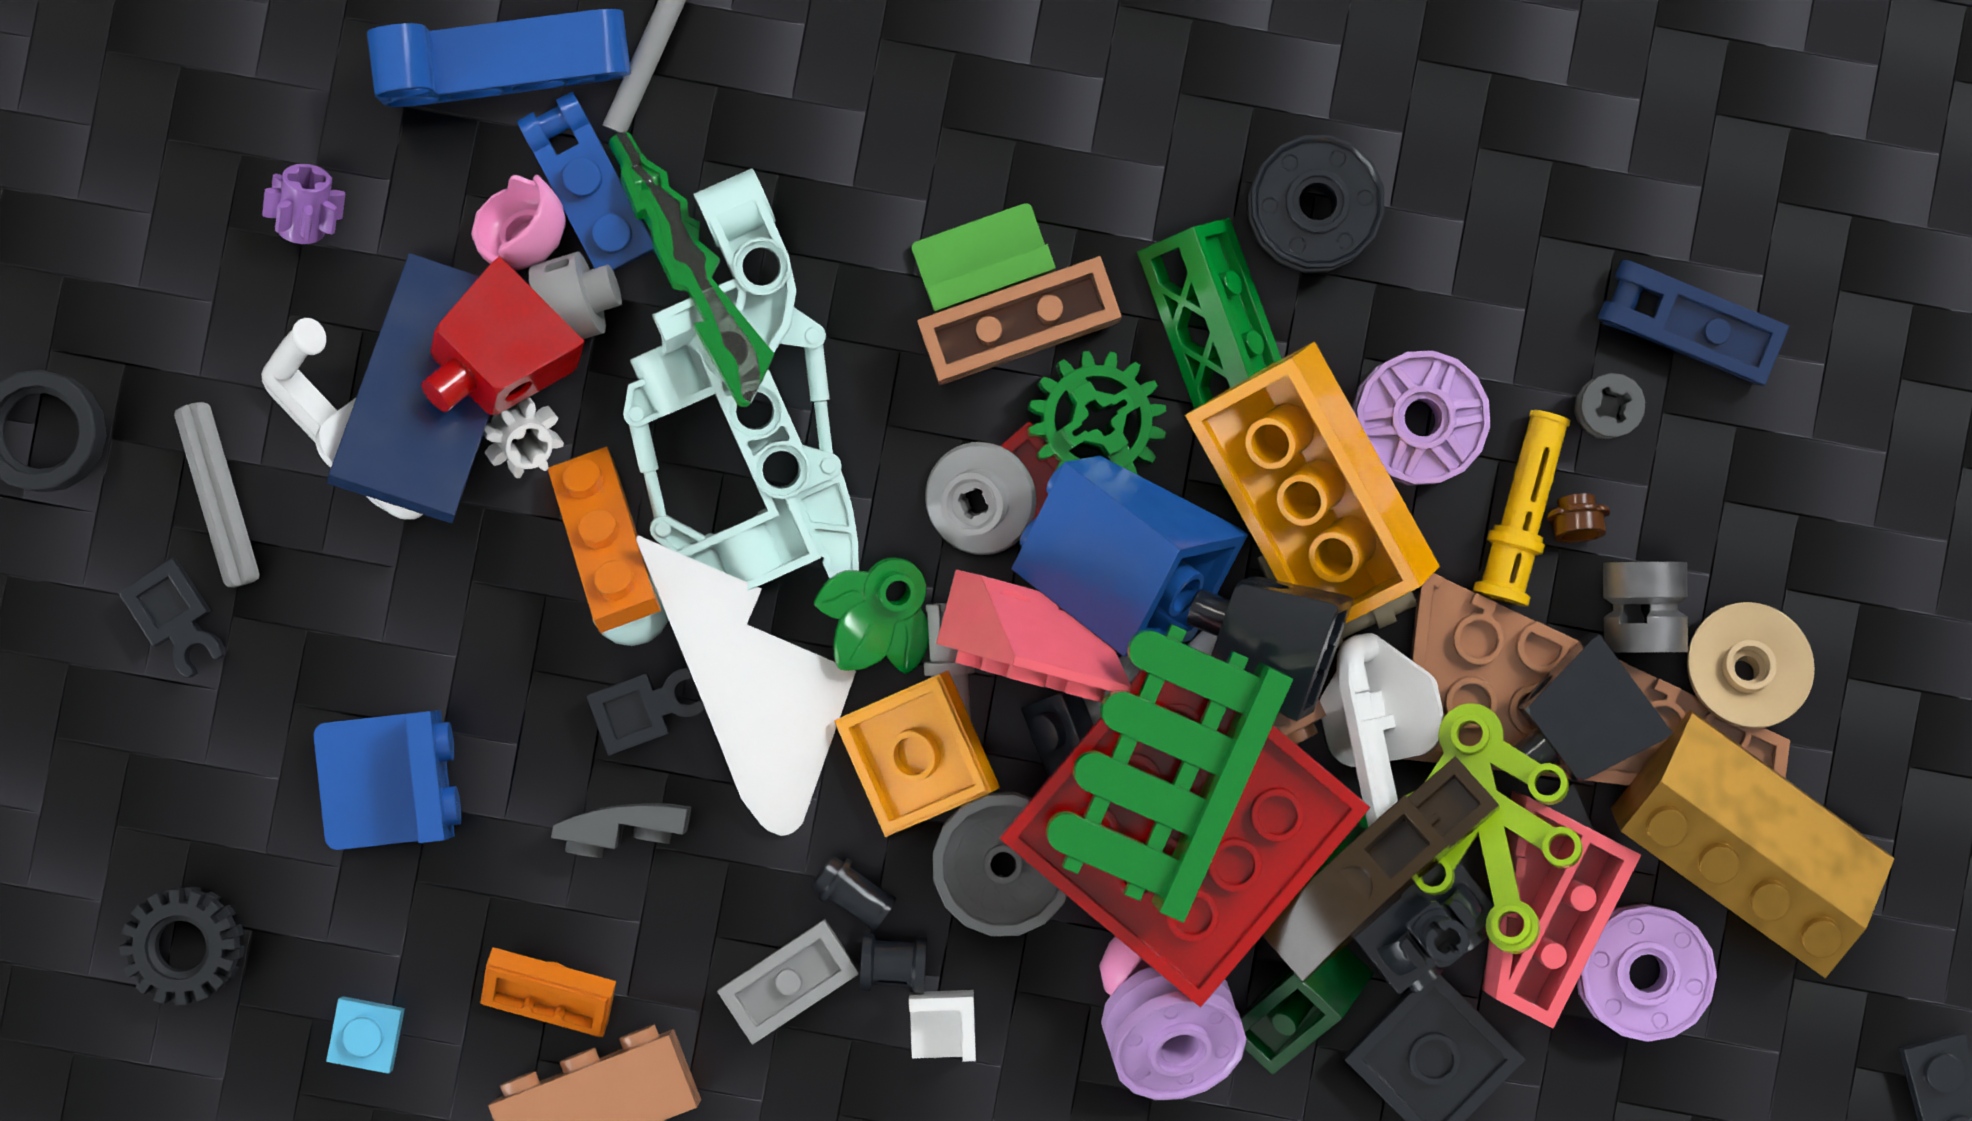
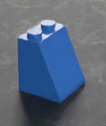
M1102 456L1064 462L1048 481L1046 487L1048 496L1037 518L1029 523L1021 535L1020 546L1022 548L1011 569L1124 657L1128 656L1127 646L1130 638L1136 632L1144 629L1154 630L1165 635L1171 623L1187 631L1182 642L1193 640L1198 629L1188 625L1187 618L1194 598L1201 589L1214 594L1218 593L1248 534L1226 520Z

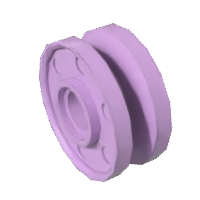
M1436 351L1406 352L1376 366L1358 386L1351 406L1392 481L1406 486L1441 483L1464 472L1482 452L1490 429L1489 400L1478 377L1458 359ZM1413 401L1426 403L1434 413L1435 424L1427 436L1413 434L1405 424L1404 415L1406 409Z
M1644 903L1616 907L1577 981L1578 994L1593 1017L1621 1036L1647 1042L1672 1038L1697 1023L1712 1001L1717 978L1713 951L1699 928L1675 911ZM1641 955H1653L1660 966L1658 980L1649 988H1635L1630 981L1629 975L1632 963Z
M1153 967L1140 970L1116 988L1105 1003L1101 1020L1119 1080L1134 1094L1154 1100L1183 1099L1209 1090L1228 1077L1242 1059L1247 1040L1226 980L1220 984L1200 1008Z

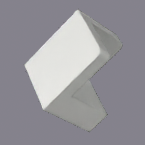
M974 990L927 991L924 994L910 992L909 1012L912 1058L963 1057V1062L976 1061Z

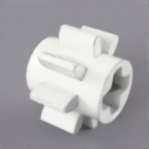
M530 397L524 399L500 414L494 415L491 423H487L483 435L487 440L495 443L487 448L485 454L494 466L500 465L507 460L508 468L515 478H521L524 469L539 467L546 471L549 469L546 460L551 455L552 448H560L564 444L558 434L549 429L555 425L558 417L549 406L542 407L536 412L535 403ZM526 429H531L530 433H526ZM517 439V442L512 443V440Z

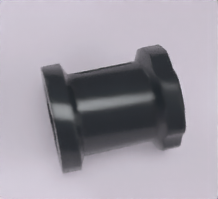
M864 933L861 954L860 990L870 991L873 985L912 987L914 994H924L927 937L918 936L915 942L880 941L875 939L874 934Z

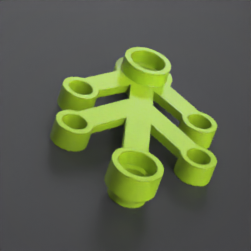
M1462 704L1449 711L1440 724L1438 738L1444 754L1427 780L1456 756L1497 801L1500 809L1438 862L1446 870L1445 880L1440 885L1428 886L1424 884L1422 876L1415 883L1423 892L1429 895L1437 896L1446 893L1454 883V870L1479 833L1494 907L1490 910L1486 919V932L1491 942L1498 949L1510 954H1519L1529 950L1538 940L1540 922L1534 910L1520 900L1505 827L1542 850L1547 861L1557 868L1574 866L1582 856L1583 845L1577 833L1567 827L1555 828L1498 792L1491 764L1527 784L1534 799L1545 805H1554L1562 801L1568 793L1569 782L1566 774L1559 766L1551 763L1540 764L1504 741L1503 726L1492 710L1480 704ZM1476 724L1482 728L1483 735L1478 744L1465 746L1460 743L1459 732L1465 725ZM1545 773L1556 774L1561 780L1559 790L1553 795H1542L1536 789L1538 778ZM1559 836L1569 837L1575 843L1573 854L1566 859H1557L1550 852L1552 841ZM1510 913L1518 914L1524 920L1522 932L1515 937H1507L1500 931L1502 918Z

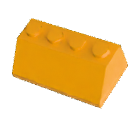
M1315 341L1260 370L1185 415L1276 579L1354 598L1346 623L1421 587L1440 567Z

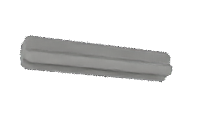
M204 402L182 406L175 410L174 416L223 583L227 587L232 588L250 584L259 579V570L211 407Z

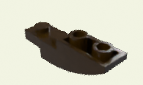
M1456 756L1453 757L1410 796L1404 795L1335 857L1293 898L1262 936L1304 983L1402 898L1401 894L1499 810V804Z

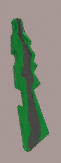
M629 132L617 133L609 140L608 145L620 165V181L637 220L644 218L650 228L653 249L672 288L680 291L685 290L692 298L693 303L704 320L694 323L696 333L737 405L747 407L752 403L774 358V352L712 279L720 263V258L698 240L700 222L689 217L687 199L669 187L667 172L646 159Z

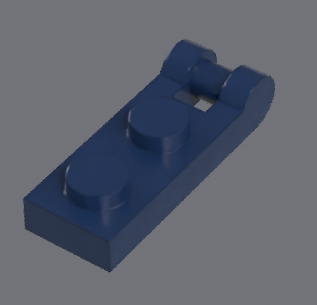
M1624 259L1620 261L1614 275V279L1619 281L1612 300L1603 302L1597 320L1610 327L1632 333L1758 386L1766 385L1789 325L1641 264ZM1642 291L1660 297L1652 317L1635 311Z

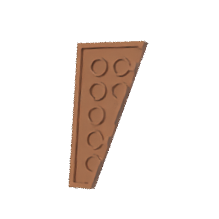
M1433 573L1418 588L1410 660L1435 678L1438 684L1444 717L1453 708L1462 704L1475 703L1483 705L1497 715L1503 726L1504 741L1514 746L1534 731L1519 710V704L1579 641ZM1620 661L1671 731L1676 728L1691 709L1786 778L1790 747L1789 739L1766 728L1750 729L1726 723L1706 709L1698 697ZM1476 724L1465 725L1459 732L1460 743L1465 746L1478 744L1482 739V728ZM1665 740L1585 781L1629 786ZM1439 743L1429 753L1403 759L1438 763L1444 752ZM1556 762L1555 765L1564 771L1568 779H1571L1559 762ZM1491 764L1492 770L1502 771L1501 769ZM1553 773L1543 774V776L1558 777Z

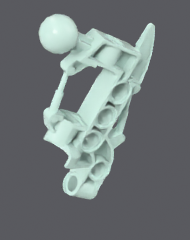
M751 168L693 195L704 215L717 247H720L733 276V279L718 286L773 352H775L779 344L804 347L810 401H814L819 449L802 445L769 369L759 387L758 365L754 353L711 291L713 288L704 291L703 294L713 312L720 333H734L741 337L746 345V358L738 367L742 396L751 392H760L769 398L773 410L768 423L754 429L745 427L739 422L736 414L737 403L694 329V323L704 320L691 297L652 314L661 334L662 345L630 360L639 380L628 384L623 412L624 419L630 427L640 473H644L654 517L650 524L653 538L666 548L748 582L747 591L818 560L821 556L823 557L822 563L829 579L844 570L859 571L858 538L854 511L841 472V461L838 456L833 454L827 408V400L830 398L823 348L826 333L821 325L794 308L796 286L789 255L774 222L776 220L754 170ZM753 249H767L778 260V274L768 285H754L744 275L742 268L743 260L747 253ZM715 394L766 508L758 511L756 516L716 534L709 533L704 536L666 515L656 473L659 467L648 423ZM787 451L797 459V476L788 485L781 487L773 486L764 479L762 472L763 463L773 452ZM653 580L652 583L661 611L601 633L603 636L616 644L635 646L648 643L661 634L669 619Z

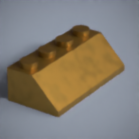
M1690 709L1672 731L1673 734L1664 741L1611 807L1620 831L1826 978L1866 930L1894 862L1893 856Z

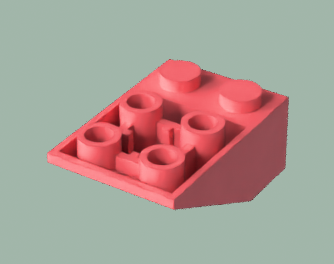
M960 570L955 571L936 642L938 645L958 650L955 663L1097 702H1102L1106 690L1111 692L1115 690L1131 692L1132 686L1115 649L1043 593L986 576Z

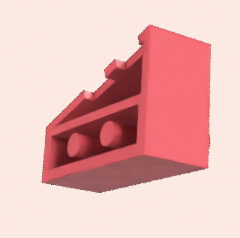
M1512 791L1511 800L1555 828L1567 827L1575 831L1582 842L1583 853L1580 860L1574 866L1557 868L1547 861L1542 850L1507 829L1506 836L1520 900L1528 904L1538 916L1540 934L1536 943L1529 950L1519 954L1503 952L1489 939L1482 990L1496 1000L1554 1028L1641 854L1526 795ZM1566 836L1555 838L1550 845V852L1557 859L1570 857L1575 849L1574 841ZM1515 913L1505 915L1500 922V931L1507 937L1519 935L1524 928L1523 918Z

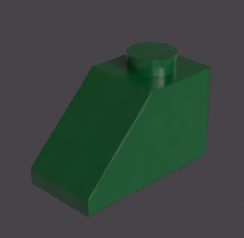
M1346 946L1304 983L1286 965L1240 1015L1247 1039L1244 1049L1272 1075L1275 1074L1344 1017L1374 975V972Z

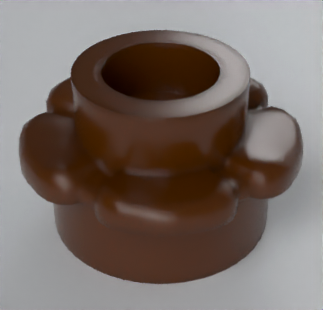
M1580 493L1559 498L1557 500L1558 508L1547 514V521H1550V524L1554 526L1556 541L1579 543L1595 540L1606 534L1604 517L1610 515V509L1603 504L1596 505L1595 495Z

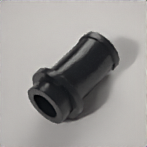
M832 855L811 885L813 889L820 893L818 900L824 903L827 899H830L868 925L869 929L875 931L891 910L896 897L892 894L889 895L850 868L852 860L846 857L841 861Z

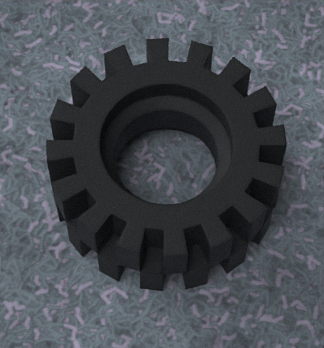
M177 887L147 898L148 900L145 903L138 905L130 913L133 915V918L130 922L124 924L121 934L126 935L125 944L119 945L120 957L126 956L128 966L124 967L123 970L127 978L134 976L139 984L135 988L143 995L149 992L155 996L153 1001L162 1004L175 1002V1006L187 1005L217 993L226 986L225 983L235 976L239 969L236 966L237 961L244 954L245 946H240L239 936L244 935L242 925H236L232 918L236 912L230 905L224 906L219 902L221 897L217 894L201 892V888ZM174 921L190 922L197 926L204 935L206 941L205 955L202 961L191 970H178L169 966L160 954V936L163 930Z

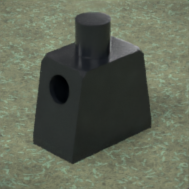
M1252 576L1237 583L1231 600L1201 589L1192 602L1187 624L1217 636L1211 656L1226 662L1232 650L1249 658L1244 670L1251 674H1254L1258 663L1261 662L1293 678L1279 713L1294 721H1298L1315 710L1354 598L1339 593Z
M1589 632L1579 640L1519 704V710L1534 731L1513 747L1540 764H1555L1559 762L1571 779L1581 782L1665 740L1673 732L1600 634Z

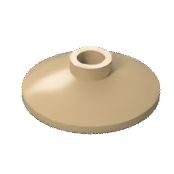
M1743 602L1720 608L1699 625L1690 641L1687 652V672L1691 686L1706 709L1717 718L1731 725L1758 729L1781 723L1803 705L1813 685L1814 658L1806 636L1792 619L1770 606ZM1737 661H1745L1751 665L1754 671L1753 680L1746 681L1737 676L1735 672V663Z

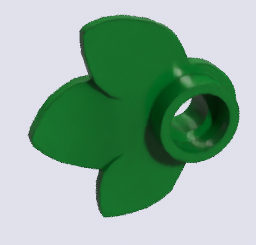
M897 557L883 559L873 565L868 572L858 570L839 572L828 579L822 586L813 604L826 615L839 619L833 648L835 663L840 670L864 669L881 661L885 655L904 674L910 673L919 665L929 644L928 620L920 608L926 596V582L922 572L913 563ZM894 581H903L905 583L904 595L896 601L887 600L886 590L888 586Z

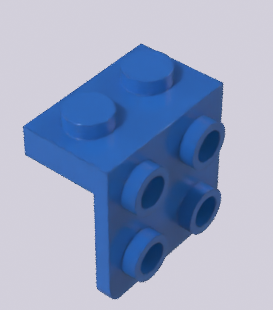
M441 710L328 722L316 727L314 731V745L324 837L326 844L331 849L342 850L413 841L424 843L442 841L455 836L454 825L461 824V803L457 786L449 787L447 761L454 760V740L450 722L442 723Z

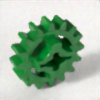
M1085 351L1080 355L1079 369L1076 370L1065 359L1058 362L1056 369L1061 380L1057 383L1053 379L1043 376L1037 385L1047 395L1046 400H1031L1028 404L1027 410L1041 416V423H1037L1027 429L1028 437H1043L1046 444L1035 455L1038 461L1046 460L1053 456L1059 462L1055 468L1056 471L1064 462L1080 459L1070 453V451L1079 446L1096 450L1100 456L1137 474L1133 464L1135 459L1150 465L1156 458L1152 450L1146 446L1147 442L1162 441L1166 435L1164 430L1152 426V419L1166 412V405L1149 403L1148 396L1158 386L1155 380L1139 385L1135 377L1139 372L1140 365L1134 362L1124 371L1117 369V354L1115 352H1109L1102 365H1095L1090 351ZM1087 380H1105L1117 385L1122 391L1116 395L1096 391L1090 381L1087 382ZM1064 393L1066 396L1065 401L1070 407V414L1067 425L1056 432L1055 411L1058 401ZM1087 406H1090L1095 413L1101 412L1104 409L1109 411L1115 406L1120 407L1104 426L1107 433L1106 436L1098 429L1090 432L1084 431L1078 436L1072 434L1082 426V422L1089 416ZM1136 410L1138 429L1135 440L1129 448L1127 445L1129 442L1124 436L1123 430L1126 417Z

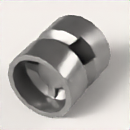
M1687 562L1603 563V598L1613 604V611L1604 617V641L1612 652H1688V616L1678 611V604L1688 598ZM1641 604H1650L1647 623H1644Z

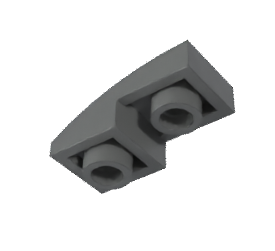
M637 803L600 808L579 814L553 825L551 838L566 840L565 852L596 858H603L605 847L615 849L621 846L624 825L634 826L633 838L670 844L672 833L683 835L688 831L692 807L664 803Z

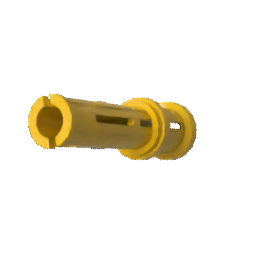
M1530 410L1528 427L1514 471L1501 525L1495 524L1493 530H1489L1487 540L1492 546L1482 581L1475 582L1472 591L1493 600L1528 607L1531 598L1525 592L1535 556L1542 555L1545 547L1542 543L1543 537L1539 536L1538 532L1554 480V473L1565 433L1571 421L1563 416L1541 410Z

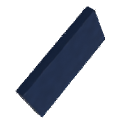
M410 253L408 254L328 474L327 484L453 524L490 414H487L469 395L448 412H442L427 398L422 389L421 382L441 367L430 353L434 330L480 276Z

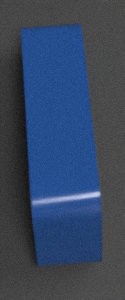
M620 9L588 10L429 31L425 25L418 23L390 24L367 30L374 95L382 104L388 107L419 106L607 82L631 75L624 14Z

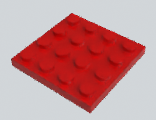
M1141 669L1130 681L1132 686L1130 693L1138 695L1148 672ZM1165 680L1155 704L1199 723L1209 699ZM1227 707L1217 731L1226 735L1237 711ZM1100 717L1000 835V840L1201 1008L1371 807L1273 725L1183 923L1160 913L1151 902L1155 895L1151 891L1145 889L1141 900L1138 901L1123 893L1128 881L1084 862L1078 874L1063 868L1061 865L1066 855L1055 850L1047 839L1046 826L1053 815L1062 811H1070L1083 817L1093 796L1092 793L1082 789L1073 776V766L1076 759L1087 751H1099L1110 756L1120 733L1109 728ZM1138 741L1128 764L1172 783L1182 760ZM1199 769L1191 786V792L1197 795L1200 794L1209 774L1208 771ZM1110 802L1101 825L1145 844L1155 821ZM1172 829L1163 852L1170 855L1173 854L1181 837V832Z

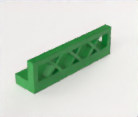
M1230 218L1194 226L1137 251L1194 409L1213 398L1209 384L1214 371L1226 377L1231 388L1282 359ZM1178 249L1188 271L1183 289L1170 281L1162 256ZM1192 311L1205 318L1210 331L1205 348L1192 341L1187 328Z

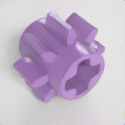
M310 164L292 165L286 168L282 175H273L272 188H267L264 192L262 215L267 218H276L275 231L284 239L298 244L315 243L321 240L325 233L331 235L335 233L336 220L343 218L345 192L331 190L332 177L324 169Z

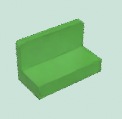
M1028 203L916 241L912 245V251L935 314L1056 271L1048 244L1045 245L1034 212Z

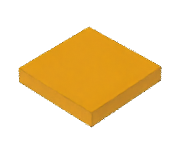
M949 670L834 720L885 837L1000 788Z

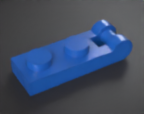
M572 91L556 99L557 107L538 117L532 112L517 120V123L554 193L561 201L563 209L594 268L609 264L613 272H616L654 252L652 238L642 219H636L620 178L580 102ZM571 128L579 144L557 155L549 139Z

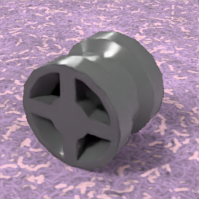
M1609 373L1592 379L1581 387L1575 398L1574 413L1577 423L1587 434L1599 439H1612L1630 433L1639 425L1645 413V398L1642 389L1633 379L1623 374ZM1620 406H1621V411H1620V413H1619V417H1620L1621 420H1619L1618 417H1617V414H1618V412H1619V407H1620Z

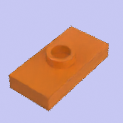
M493 947L486 964L480 1004L597 1037H603L609 1021L617 981L570 969L556 962H545Z

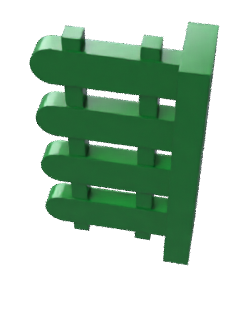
M1170 623L1165 635L1154 630L1144 629L1136 632L1130 638L1127 646L1129 659L1135 666L1148 673L1138 695L1125 690H1115L1107 694L1102 700L1100 706L1101 718L1109 728L1120 733L1110 756L1099 751H1087L1076 759L1073 766V776L1079 786L1085 791L1092 793L1093 796L1083 817L1070 811H1062L1053 815L1047 823L1046 836L1055 850L1066 855L1061 865L1063 868L1078 874L1084 862L1128 881L1123 893L1138 901L1141 900L1145 889L1155 893L1151 902L1160 913L1184 923L1293 678L1261 662L1258 663L1254 674H1251L1244 670L1249 658L1232 650L1227 661L1224 662L1182 643L1187 631ZM1165 680L1209 699L1199 723L1155 704ZM1228 707L1237 712L1225 735L1217 731V728ZM1138 741L1182 760L1172 783L1128 764ZM1201 768L1208 771L1209 774L1200 794L1197 795L1191 792L1190 789ZM1110 802L1155 821L1145 844L1101 825ZM1172 829H1175L1182 834L1173 854L1170 855L1163 852V849Z

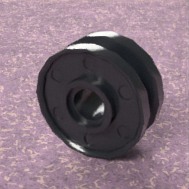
M1303 135L1280 145L1256 172L1247 195L1248 225L1258 247L1277 265L1300 274L1329 273L1351 263L1376 237L1385 213L1384 185L1374 163L1354 144L1331 135ZM1307 190L1323 192L1331 203L1330 216L1324 220L1308 218L1299 206L1300 194Z

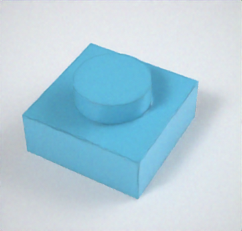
M344 996L339 998L326 1062L388 1074L392 1072L405 1008Z

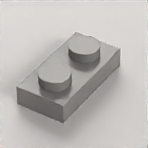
M823 919L719 988L717 992L753 1045L857 976L860 971L826 919Z

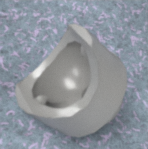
M574 252L530 266L529 268L530 287L582 339L605 333L604 310L622 305L620 288L610 265L590 270L580 252Z

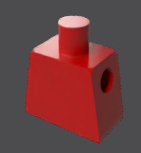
M499 256L434 330L430 353L441 367L421 382V386L430 402L442 412H448L469 395L487 414L498 415L577 369L585 341Z

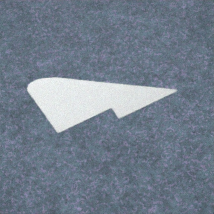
M638 535L636 541L742 801L758 822L768 831L780 836L793 833L803 824L836 730L834 720L841 716L856 671L840 670L834 661L747 625L762 588L755 587L747 591L748 582Z

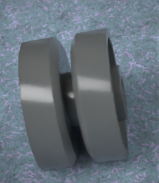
M1016 791L991 792L961 805L944 822L933 851V880L945 908L964 926L989 936H1019L1044 925L1064 904L1067 895L1000 840V835L1032 797ZM999 852L1010 853L1016 860L1014 862L1015 870L1008 876L1002 871L994 873L991 868L992 858Z

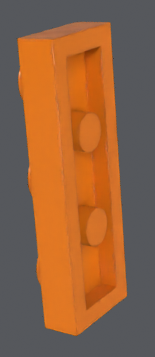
M603 447L549 467L548 472L589 608L599 632L603 633L660 612L661 608L649 570L636 541L638 535L624 490L608 447Z

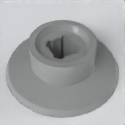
M971 442L951 449L938 460L927 480L925 503L933 527L947 543L966 553L991 555L1009 549L1020 540L1022 533L1029 523L1033 521L1035 515L1036 491L1029 471L1013 453L995 444ZM975 489L983 491L982 495L986 504H988V509L979 513L971 511L972 507L969 504L968 498L965 497L967 492Z

